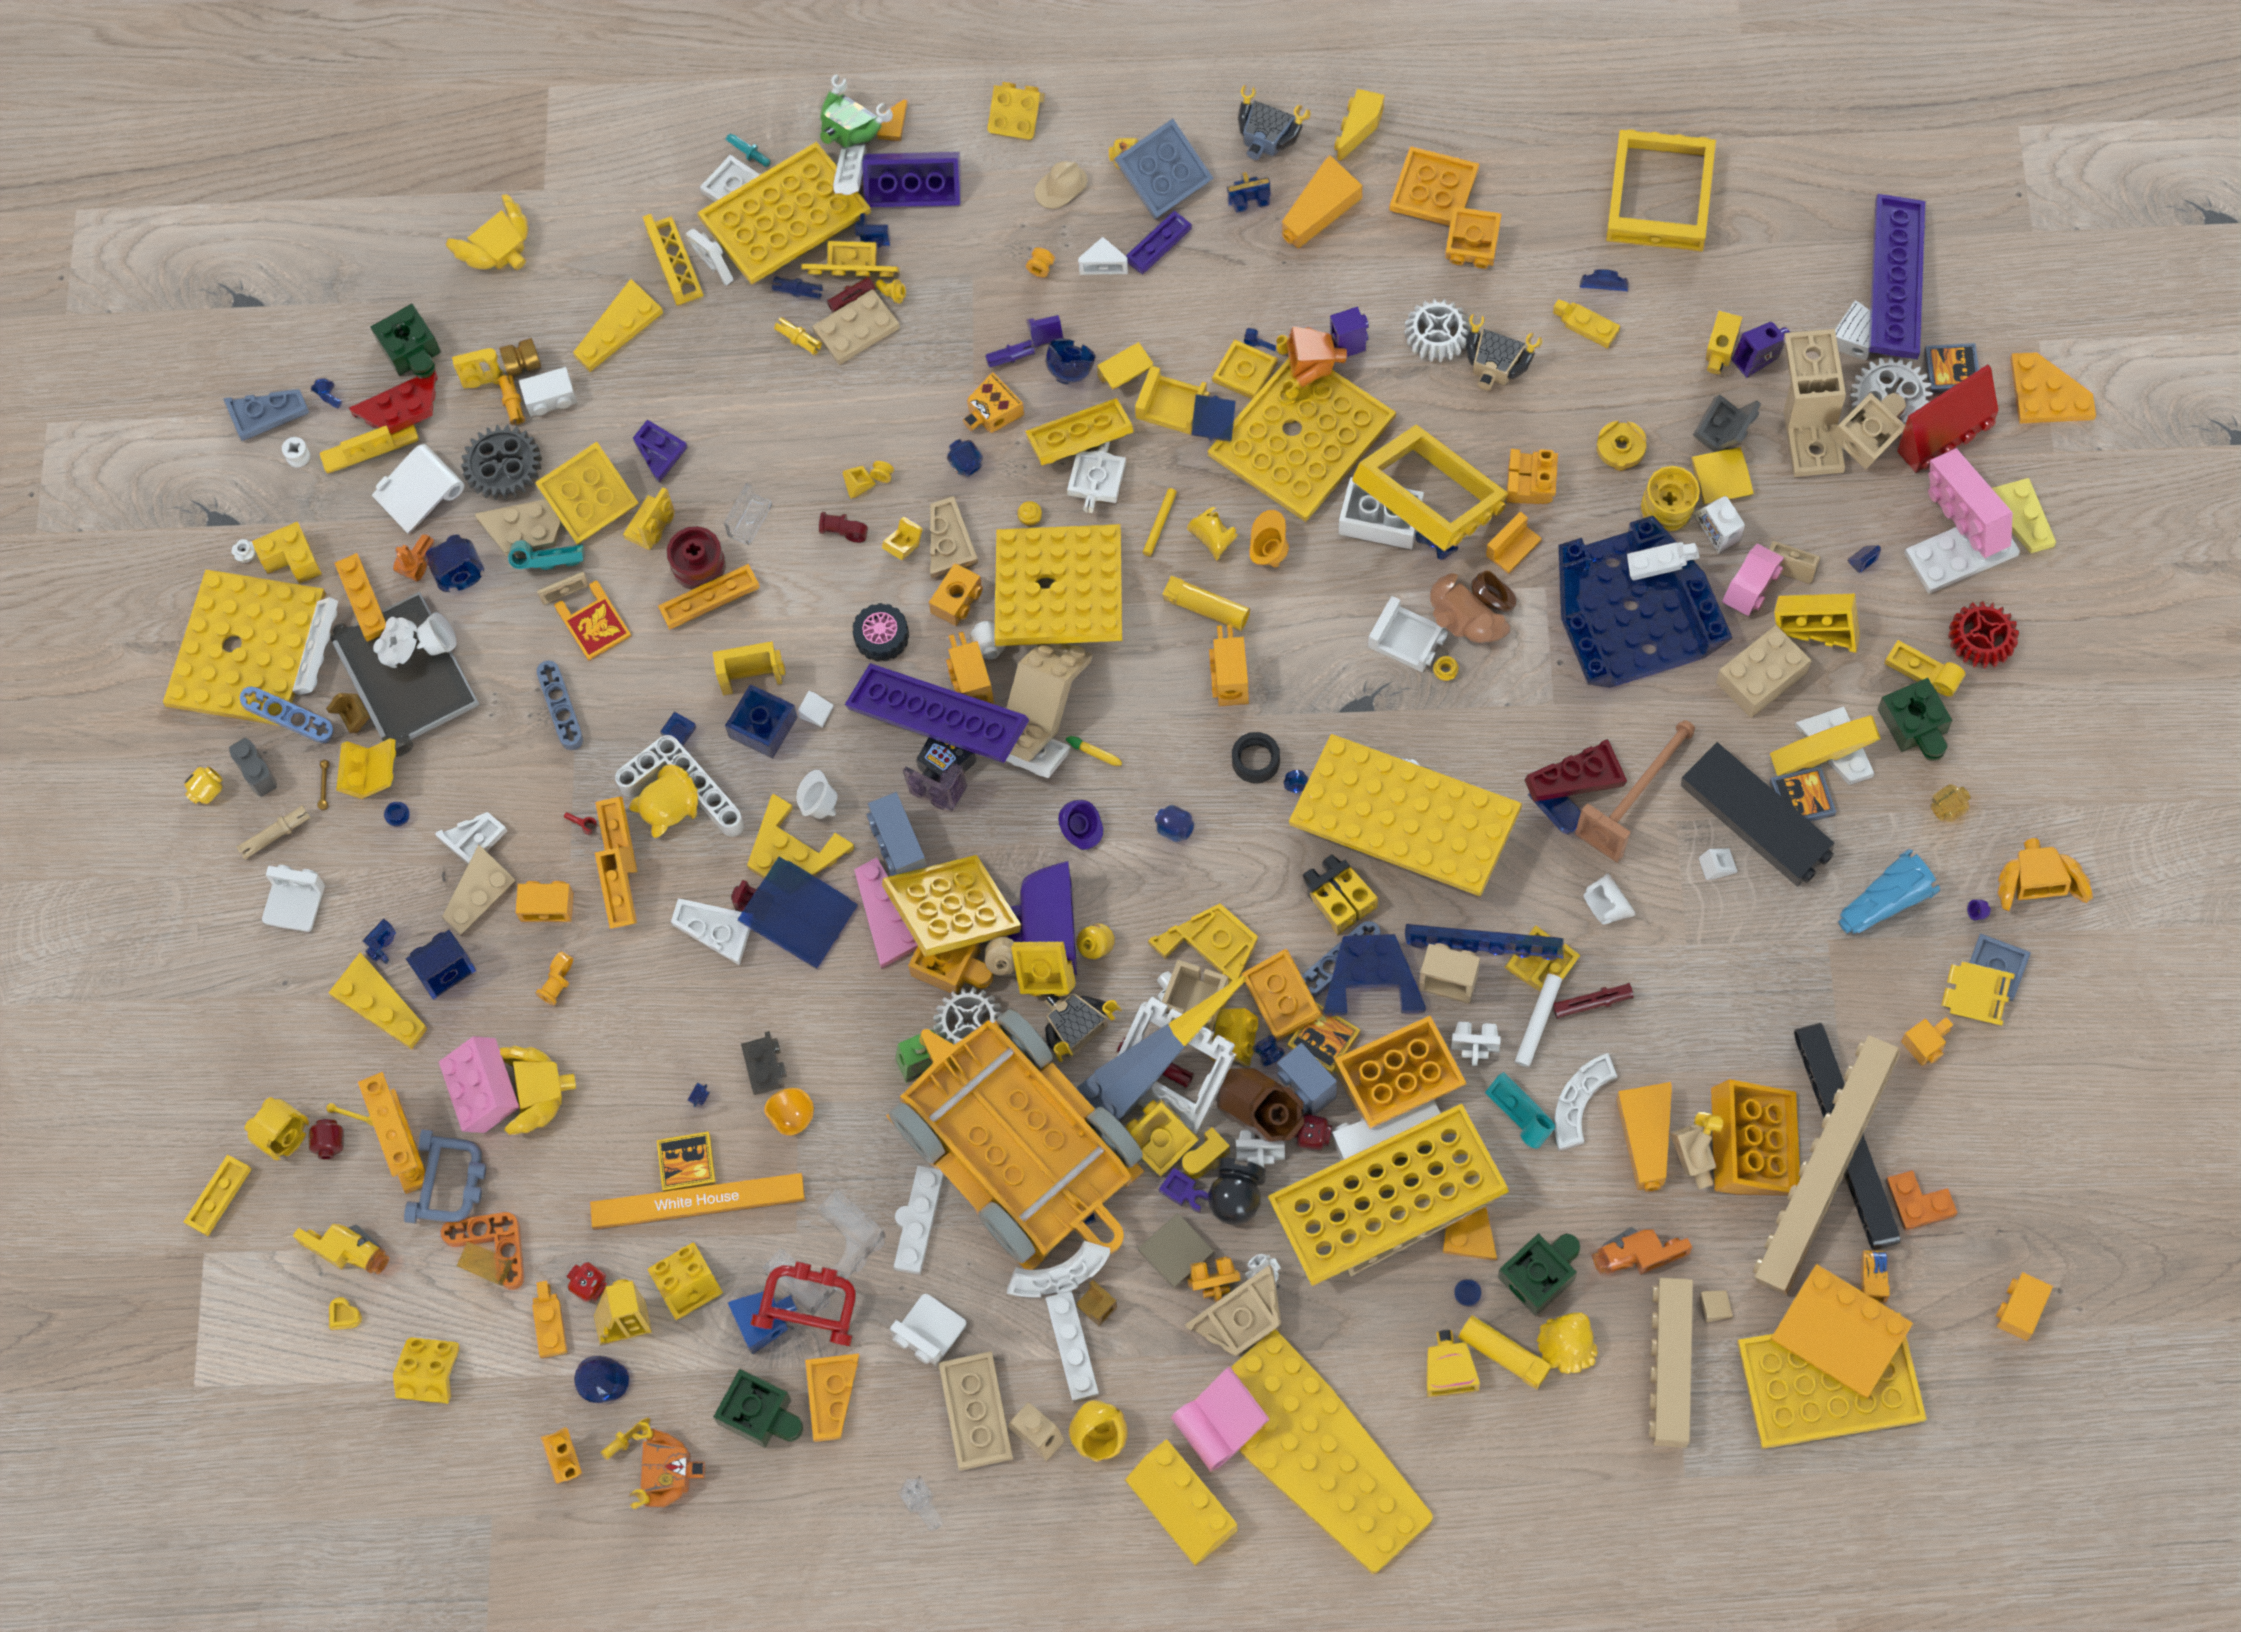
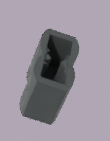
M243 738L229 747L232 759L255 794L262 797L277 788L275 777L249 739Z

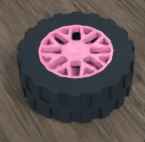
M883 603L872 604L866 609H862L861 613L855 617V622H853L852 626L855 645L866 658L878 662L879 660L889 661L888 659H894L904 651L905 646L908 644L909 630L904 614H901L897 607L894 608L890 604L885 605Z

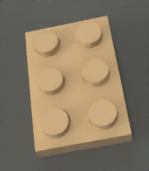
M873 289L812 326L813 332L838 365H841L900 328L899 322Z

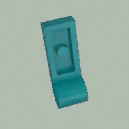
M518 540L510 547L508 562L516 569L541 567L542 570H549L554 568L555 565L565 564L566 566L580 564L584 560L585 551L583 544L533 551L528 542ZM523 551L527 557L523 559L517 558L514 552Z
M1506 1073L1499 1074L1485 1091V1094L1522 1129L1520 1133L1521 1139L1529 1147L1534 1149L1540 1148L1554 1131V1122Z

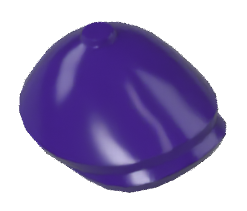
M1073 800L1062 807L1059 812L1058 821L1065 838L1081 850H1089L1095 847L1103 837V825L1096 807L1086 800Z

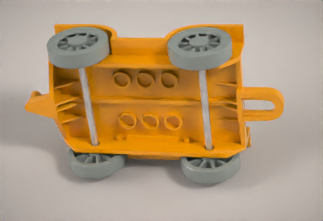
M1013 1009L1005 1011L994 1023L987 1020L955 1045L929 1029L922 1030L920 1043L925 1046L933 1064L900 1096V1103L886 1115L904 1139L923 1159L937 1170H940L975 1208L976 1213L991 1235L1023 1269L1034 1270L1047 1259V1253L1073 1230H1076L1085 1241L1110 1248V1254L1115 1253L1123 1243L1124 1232L1121 1225L1103 1204L1123 1186L1127 1188L1144 1173V1170L1137 1164L1142 1159L1143 1153L1126 1128L1106 1109L1102 1107L1094 1109L1053 1063L1049 1064L1052 1060L1050 1049L1036 1030ZM1094 1212L1113 1232L1114 1239L1110 1243L1101 1242L1084 1223Z

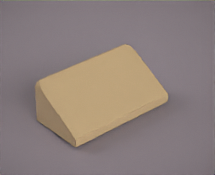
M1772 541L1769 550L1784 557L1780 565L1783 567L1781 575L1810 584L1821 557Z
M580 571L538 589L537 593L542 604L546 605L584 589L589 584L584 572Z

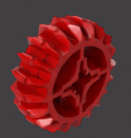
M1984 601L1980 602L1979 607L1973 602L1969 605V608L1963 606L1960 612L1954 615L1953 621L1949 625L1948 639L1952 640L1950 646L1956 649V657L1963 655L1964 663L1968 662V660L1973 661V668L1978 663H1981L1983 669H1985L1988 663L1995 667L1999 661L2001 663L2006 662L2007 656L2013 655L2014 648L2018 644V639H2016L2019 636V630H2016L2017 621H2010L2011 613L2003 614V606L1998 610L1995 609L1994 602L1989 607L1985 606ZM1972 622V630L1964 634V627ZM2002 635L2003 643L1998 647H1994L1995 640L1998 636Z

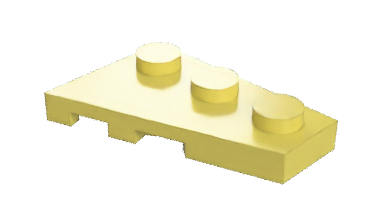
M2029 478L1992 488L2013 512L2012 533L2030 553L2055 547L2056 540Z

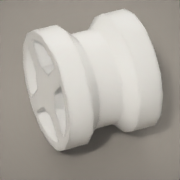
M291 437L283 443L282 453L290 466L299 468L309 462L310 452L301 438Z

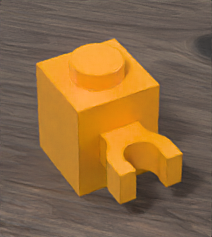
M1945 1017L1933 1027L1925 1018L1908 1030L1901 1042L1921 1066L1928 1061L1932 1064L1943 1056L1944 1053L1942 1051L1947 1042L1942 1037L1951 1031L1950 1028L1953 1027V1024Z

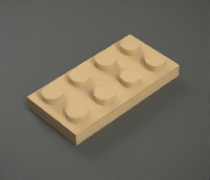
M992 1351L938 1362L959 1471L1012 1460L1013 1455Z

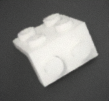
M278 865V867L268 866L266 876L271 882L272 887L262 916L263 923L265 925L303 932L311 931L325 884L313 870L303 869L302 871H296L286 865Z
M923 1294L903 1322L900 1323L896 1320L890 1327V1331L893 1336L892 1340L904 1349L909 1347L915 1352L914 1355L926 1364L930 1362L937 1367L938 1362H941L965 1329L966 1321L930 1295Z

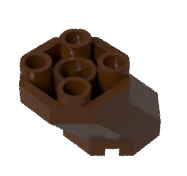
M1255 1068L1229 1069L1215 1098L1217 1108L1231 1122H1236L1264 1141L1291 1140L1304 1125V1117H1302L1301 1113L1303 1101L1289 1087L1282 1086Z

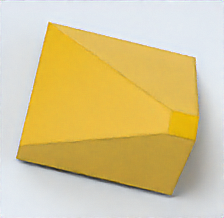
M863 465L843 470L842 472L851 499L856 498L876 484Z

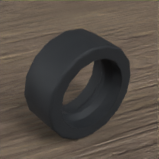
M1249 732L1242 735L1234 743L1232 767L1236 775L1242 780L1250 783H1263L1270 780L1277 773L1280 766V750L1276 741L1268 734ZM1259 745L1268 749L1271 754L1269 765L1260 770L1246 768L1241 762V754L1245 748Z

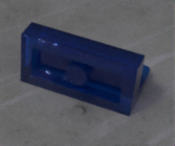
M1569 796L1535 801V804L1562 833L1569 835L1577 828L1581 810Z

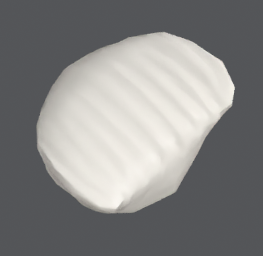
M1605 874L1604 877L1587 887L1584 898L1593 914L1603 925L1636 915L1633 907L1624 897V894H1622L1611 875Z

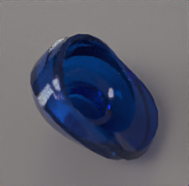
M591 1356L584 1359L578 1365L575 1371L574 1383L578 1394L588 1402L603 1403L616 1400L625 1394L629 1384V1373L622 1364L612 1358Z

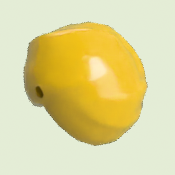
M1091 1400L1083 1404L1072 1419L1069 1426V1437L1080 1455L1098 1462L1112 1458L1121 1452L1128 1437L1127 1424L1121 1410L1112 1404Z

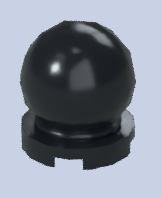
M1235 1158L1216 1159L1212 1169L1213 1175L1218 1177V1179L1211 1184L1208 1192L1209 1208L1213 1215L1222 1223L1235 1226L1246 1223L1256 1215L1261 1205V1193L1257 1185L1265 1183L1266 1169L1248 1161L1247 1166L1234 1164Z

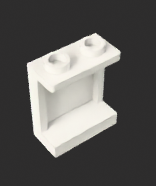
M1391 596L1369 635L1368 648L1423 673L1427 665H1432L1437 654L1435 649L1438 644L1442 646L1448 635V632L1445 631L1446 627H1440L1437 623L1400 607L1401 600Z

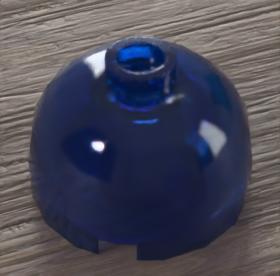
M1059 338L1053 339L1051 344L1049 343L1045 359L1048 371L1062 384L1082 381L1090 374L1096 355L1084 344L1080 348L1074 345V340Z

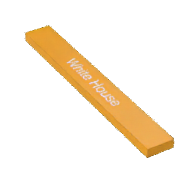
M802 1173L591 1201L592 1228L596 1230L805 1201Z

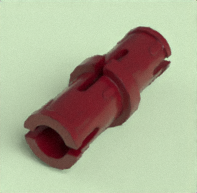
M867 276L851 287L849 285L844 287V291L827 299V305L834 313L852 301H856L857 298L870 290H875V286ZM859 290V291L856 292L855 294H853V295L849 296L848 298L842 300L843 298L847 297L848 295H850V294L854 293L855 291Z

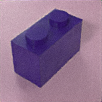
M1358 306L1330 315V335H1332L1334 348H1346L1347 357L1366 351V341L1369 340L1366 329L1369 328V323L1366 315H1361Z

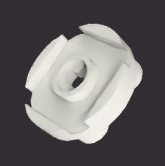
M390 617L388 619L386 628L373 647L374 652L378 653V659L382 664L396 668V664H404L409 659L417 639L413 638V631L417 632V627L412 621L402 617Z

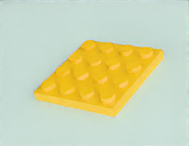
M977 855L885 877L882 880V887L925 957L1020 932V922Z

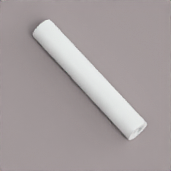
M1547 974L1514 1061L1520 1066L1529 1068L1562 982V978L1556 975Z

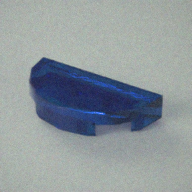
M1597 269L1594 270V274H1584L1581 277L1579 288L1628 292L1629 283L1626 277H1619L1616 271Z

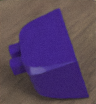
M1069 861L1039 869L1023 879L1020 888V905L1010 907L1021 923V930L1019 933L1007 935V937L1014 942H1064L1067 961H1072L1074 975L1077 976L1072 883Z

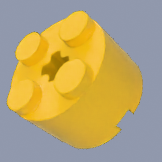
M269 1097L263 1102L262 1108L257 1114L246 1122L244 1130L248 1132L247 1135L250 1143L272 1159L278 1161L281 1160L280 1156L285 1155L288 1157L298 1149L305 1139L306 1133L303 1130L305 1125L309 1127V1120L304 1114L283 1099Z

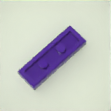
M1174 210L1126 255L1127 263L1143 275L1192 229V224Z

